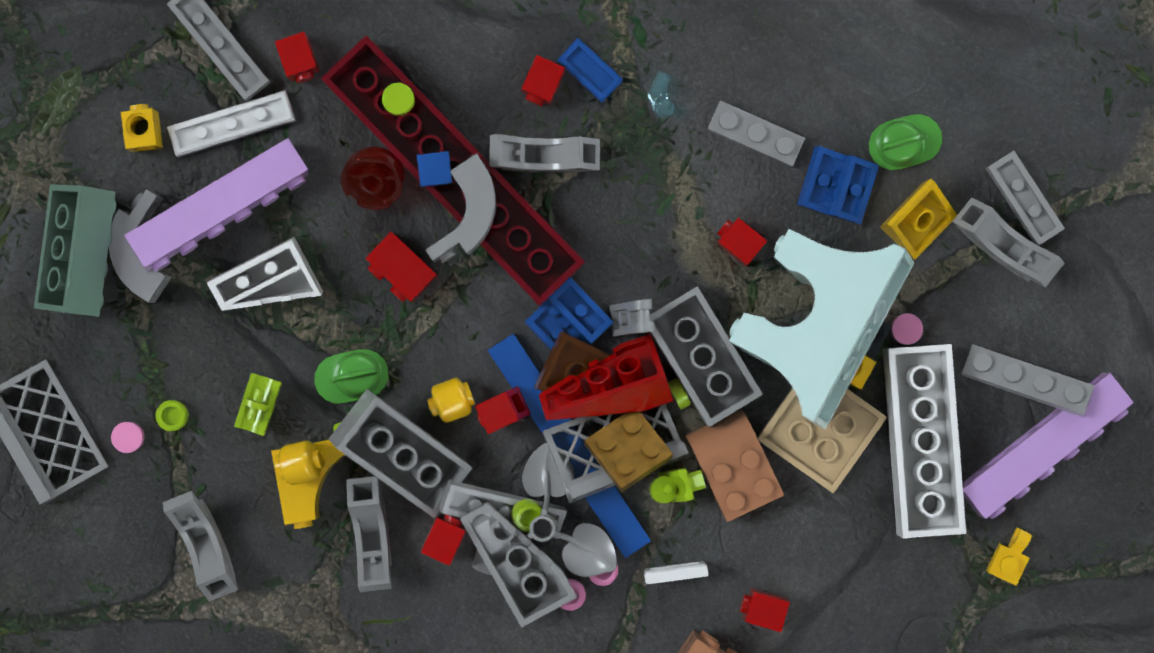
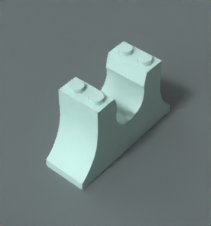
M788 229L786 235H782L778 239L774 248V252H776L774 257L801 283L813 286L815 303L811 313L804 321L791 327L776 326L765 317L744 313L741 319H737L733 323L729 333L731 336L729 342L746 354L777 369L795 390L802 408V415L826 430L910 273L914 261L906 249L896 244L872 252H848L824 246Z

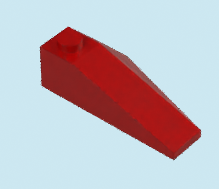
M651 334L621 343L612 349L613 354L600 362L595 359L588 364L589 369L577 376L569 375L538 394L546 421L640 412L673 402Z

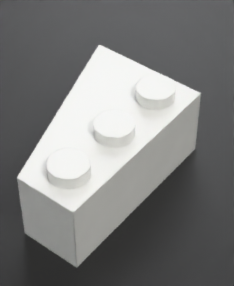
M295 237L207 282L222 311L298 298L321 296L323 293Z

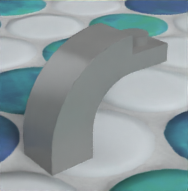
M502 134L490 135V167L520 172L600 171V139L580 136L542 139Z
M477 153L450 171L465 195L466 212L462 222L453 232L426 249V252L434 262L439 259L442 263L448 261L458 254L456 248L460 245L469 255L483 242L492 226L496 210L495 189L492 179Z
M146 189L144 194L139 193L131 204L133 211L131 214L118 209L111 225L112 241L109 246V252L113 267L125 286L145 301L156 303L172 277L161 270L154 272L151 269L146 272L124 237L125 234L149 221L163 200L162 197Z
M972 197L953 220L958 229L976 246L999 264L1028 282L1032 280L1046 288L1064 265V261L1059 256L1020 235L992 207Z
M372 476L347 479V508L352 519L355 534L359 591L368 592L391 589L390 566H392L390 537L379 478Z
M193 491L162 502L164 513L178 530L187 547L194 568L196 584L207 600L210 602L237 591L236 577L228 550L204 500H198Z

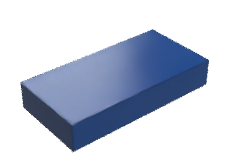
M579 38L557 59V62L565 67V70L601 103L623 82V79Z

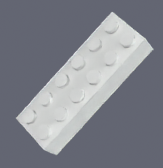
M952 344L883 349L897 535L901 538L966 534Z

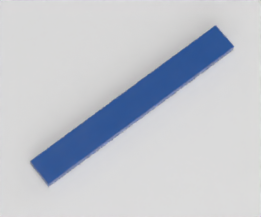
M514 333L487 350L511 387H519L531 412L530 416L541 432L571 420L568 418L546 421L538 395L542 391L534 388L540 372ZM576 427L570 428L576 432L578 431ZM560 432L552 435L556 447L569 452L575 436ZM578 438L572 454L589 461L591 453L585 446V441ZM569 458L574 469V479L581 477L587 465ZM594 458L592 462L597 465H600ZM590 467L587 474L596 471V469ZM615 486L585 497L625 558L651 542Z

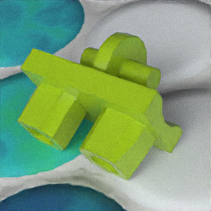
M251 373L234 427L265 436L282 382Z
M686 468L659 472V477L651 482L649 491L652 499L658 503L687 502L694 499L693 492L705 489L706 485L701 470L690 472L686 471Z

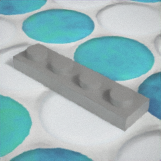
M171 0L167 3L168 7L246 102L271 83L204 0Z
M973 344L962 371V376L1084 417L1095 386Z
M448 480L439 510L442 514L460 518L488 502L514 525L511 520L513 506L520 500L530 498ZM534 500L541 508L543 507V501ZM549 503L548 515L555 519L557 531L560 532L567 510L564 506Z

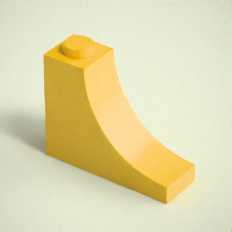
M330 440L313 443L317 449L323 451L325 457V466L321 468L320 476L314 481L291 485L278 476L275 467V457L279 454L280 449L271 451L285 525L293 524L294 529L313 526L312 520L320 517L319 498L322 485L332 467L345 456Z

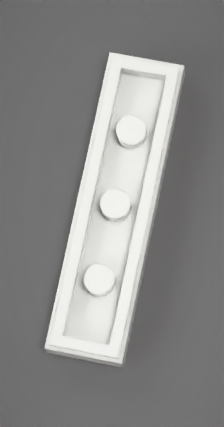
M284 90L168 126L167 129L175 155L179 158L295 122L296 119L288 93Z

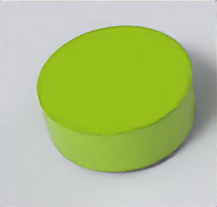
M393 83L384 90L382 102L389 113L402 116L412 110L415 97L407 85Z
M674 378L669 381L670 392L680 410L690 406L691 401L679 379Z
M177 400L163 402L156 411V421L166 431L182 429L189 419L187 407Z
M532 499L520 500L511 510V520L518 530L530 532V524L536 517L541 515L542 508Z

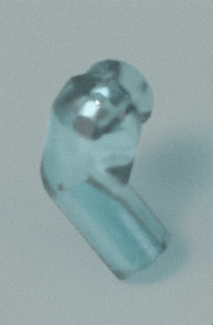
M657 71L647 94V100L654 114L658 117H670L674 113L675 107L670 102L665 91L671 76Z

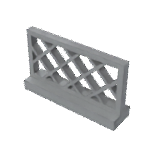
M47 360L38 363L0 385V393L11 387L23 390L19 407L6 405L0 395V437L40 505L47 504L54 500L55 497L109 467ZM44 369L50 378L47 391L29 388L32 376ZM27 379L25 386L18 385V383ZM53 385L59 395L51 393ZM28 391L45 395L40 413L23 409ZM50 397L61 399L66 407L62 419L45 415ZM9 409L17 411L15 419ZM22 412L39 416L34 434L21 431L18 424ZM68 413L71 414L75 422L67 420ZM44 418L61 422L56 440L39 436ZM65 423L78 426L81 431L78 446L60 441ZM25 436L33 438L31 446ZM84 438L88 443L90 449L82 447ZM37 439L55 443L50 461L38 459L35 455L34 449ZM59 445L76 449L72 467L54 463ZM81 450L93 453L99 465L89 471L76 468ZM41 463L48 464L47 472H45ZM53 466L70 470L67 483L55 489L49 479ZM75 471L83 473L82 475L73 479Z
M666 404L658 406L659 409L655 418L641 413L647 421L652 423L653 429L658 425L667 429L672 441L665 444L673 453V459L661 467L682 460L688 455L687 448L684 442L680 440ZM612 414L608 415L606 421L599 418L604 415L578 417L542 432L566 489L565 493L569 503L616 486L603 468L592 462L594 459L592 454L589 461L572 454L577 439L585 441L588 436L580 433L584 423L592 420L605 427L610 424L609 421ZM660 414L662 415L664 422L658 420ZM580 425L577 432L570 429ZM565 432L575 436L569 452L556 447L552 435ZM559 454L566 456L564 463ZM569 458L587 465L583 475L571 481L565 469ZM590 467L596 469V471L587 474Z

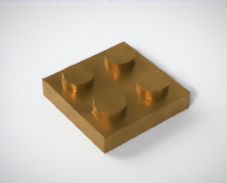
M641 412L625 413L585 439V446L621 493L673 459L671 450Z

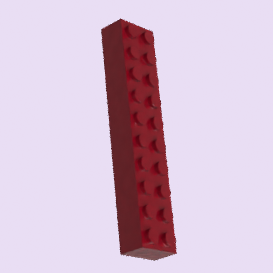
M367 35L321 78L419 182L417 155L449 151L451 170H453L477 153L492 179L496 195L494 220L490 231L480 245L539 306L545 303L552 294L585 264L584 260L494 167H490V163ZM393 83L407 85L415 97L412 110L402 116L389 113L382 102L384 90ZM453 175V184L425 187L459 223L462 222L466 212V199L463 190Z

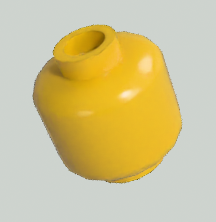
M453 378L434 385L431 389L432 398L427 399L433 417L439 415L445 423L469 415L472 410L471 406L475 405L468 383H462L459 378Z
M308 440L284 445L275 457V467L278 476L291 485L316 480L320 476L321 468L325 466L323 451L317 449Z

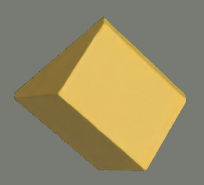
M930 178L922 182L880 228L900 247L906 249L910 257L916 260L956 218L957 213L935 181Z

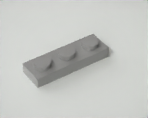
M719 101L707 128V131L789 167H793L805 140L804 137L723 101Z
M1015 151L1008 153L985 168L1034 244L1039 246L1065 229Z

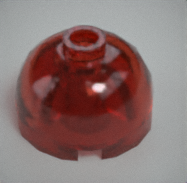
M378 146L364 147L354 152L348 159L341 172L340 183L347 197L351 195L352 198L357 200L356 204L370 210H381L390 207L392 202L398 200L401 196L405 172L402 163L388 149Z

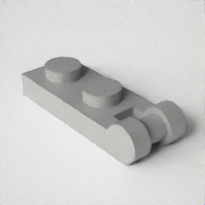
M652 299L609 305L610 318L614 322L611 324L612 336L655 331L654 321H650L649 309H653Z

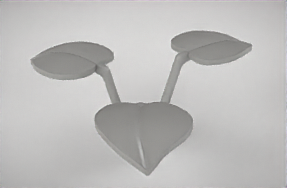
M544 443L532 453L523 470L522 482L527 494L532 497L544 495L541 515L531 522L530 533L525 536L529 540L534 538L541 542L548 541L552 537L568 541L569 543L563 548L562 558L566 568L575 575L591 577L613 572L617 567L616 552L611 539L604 530L594 524L582 523L575 528L571 537L558 532L555 519L548 515L550 495L561 497L566 494V489L548 445ZM559 454L562 462L564 463L566 457L562 454ZM568 460L565 469L571 481L575 478L573 466ZM476 550L472 567L479 572L491 575L480 553Z

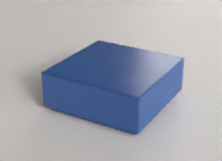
M449 151L417 155L421 187L453 184L450 172Z

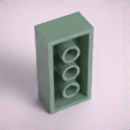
M50 184L34 301L35 309L99 317L100 309L104 302L102 294L104 278L108 271V247L112 241V216L116 210L115 191L87 186Z

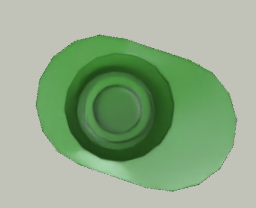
M922 114L894 119L881 124L871 134L869 153L875 163L888 170H899L921 164L934 158L940 151L942 132L933 119Z
M369 349L332 355L324 359L318 365L315 372V386L318 393L325 400L334 404L357 401L366 389L377 395L385 387L388 380V367L385 360L378 353Z

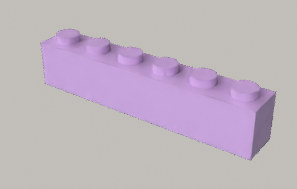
M287 138L125 234L124 237L146 272L151 269L157 272L171 263L169 258L179 252L183 256L198 247L196 242L208 236L209 239L220 235L225 231L224 225L235 220L236 223L245 220L252 215L251 209L259 204H262L263 207L268 206L279 198L278 193L286 188L292 191L306 182L305 177L308 176V168Z
M1101 373L1089 383L1095 386L1084 417L1056 408L962 482L963 497L979 517L984 519L990 517L993 519L1000 515L1006 509L1004 504L1013 497L1015 500L1023 497L1030 491L1029 485L1037 478L1039 480L1047 478L1055 471L1053 466L1060 460L1067 461L1074 457L1080 451L1079 445L1086 440L1089 442L1095 440L1104 432L1102 427L1111 420L1115 423L1128 414L1127 408L1134 402L1111 373Z

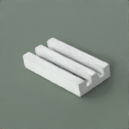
M704 561L646 568L644 570L646 584L708 576L707 564Z

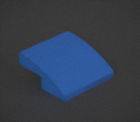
M815 146L797 205L841 220L861 224L879 165L852 155L847 156L821 146Z
M570 277L524 323L552 350L560 331L591 345L614 322Z

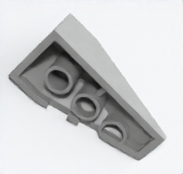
M487 502L460 517L461 522L521 628L577 598L563 570L491 504Z

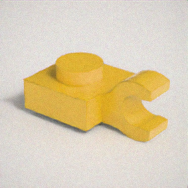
M1017 527L1008 547L1000 543L998 544L986 571L1017 586L1030 559L1022 554V552L1028 546L1032 535Z

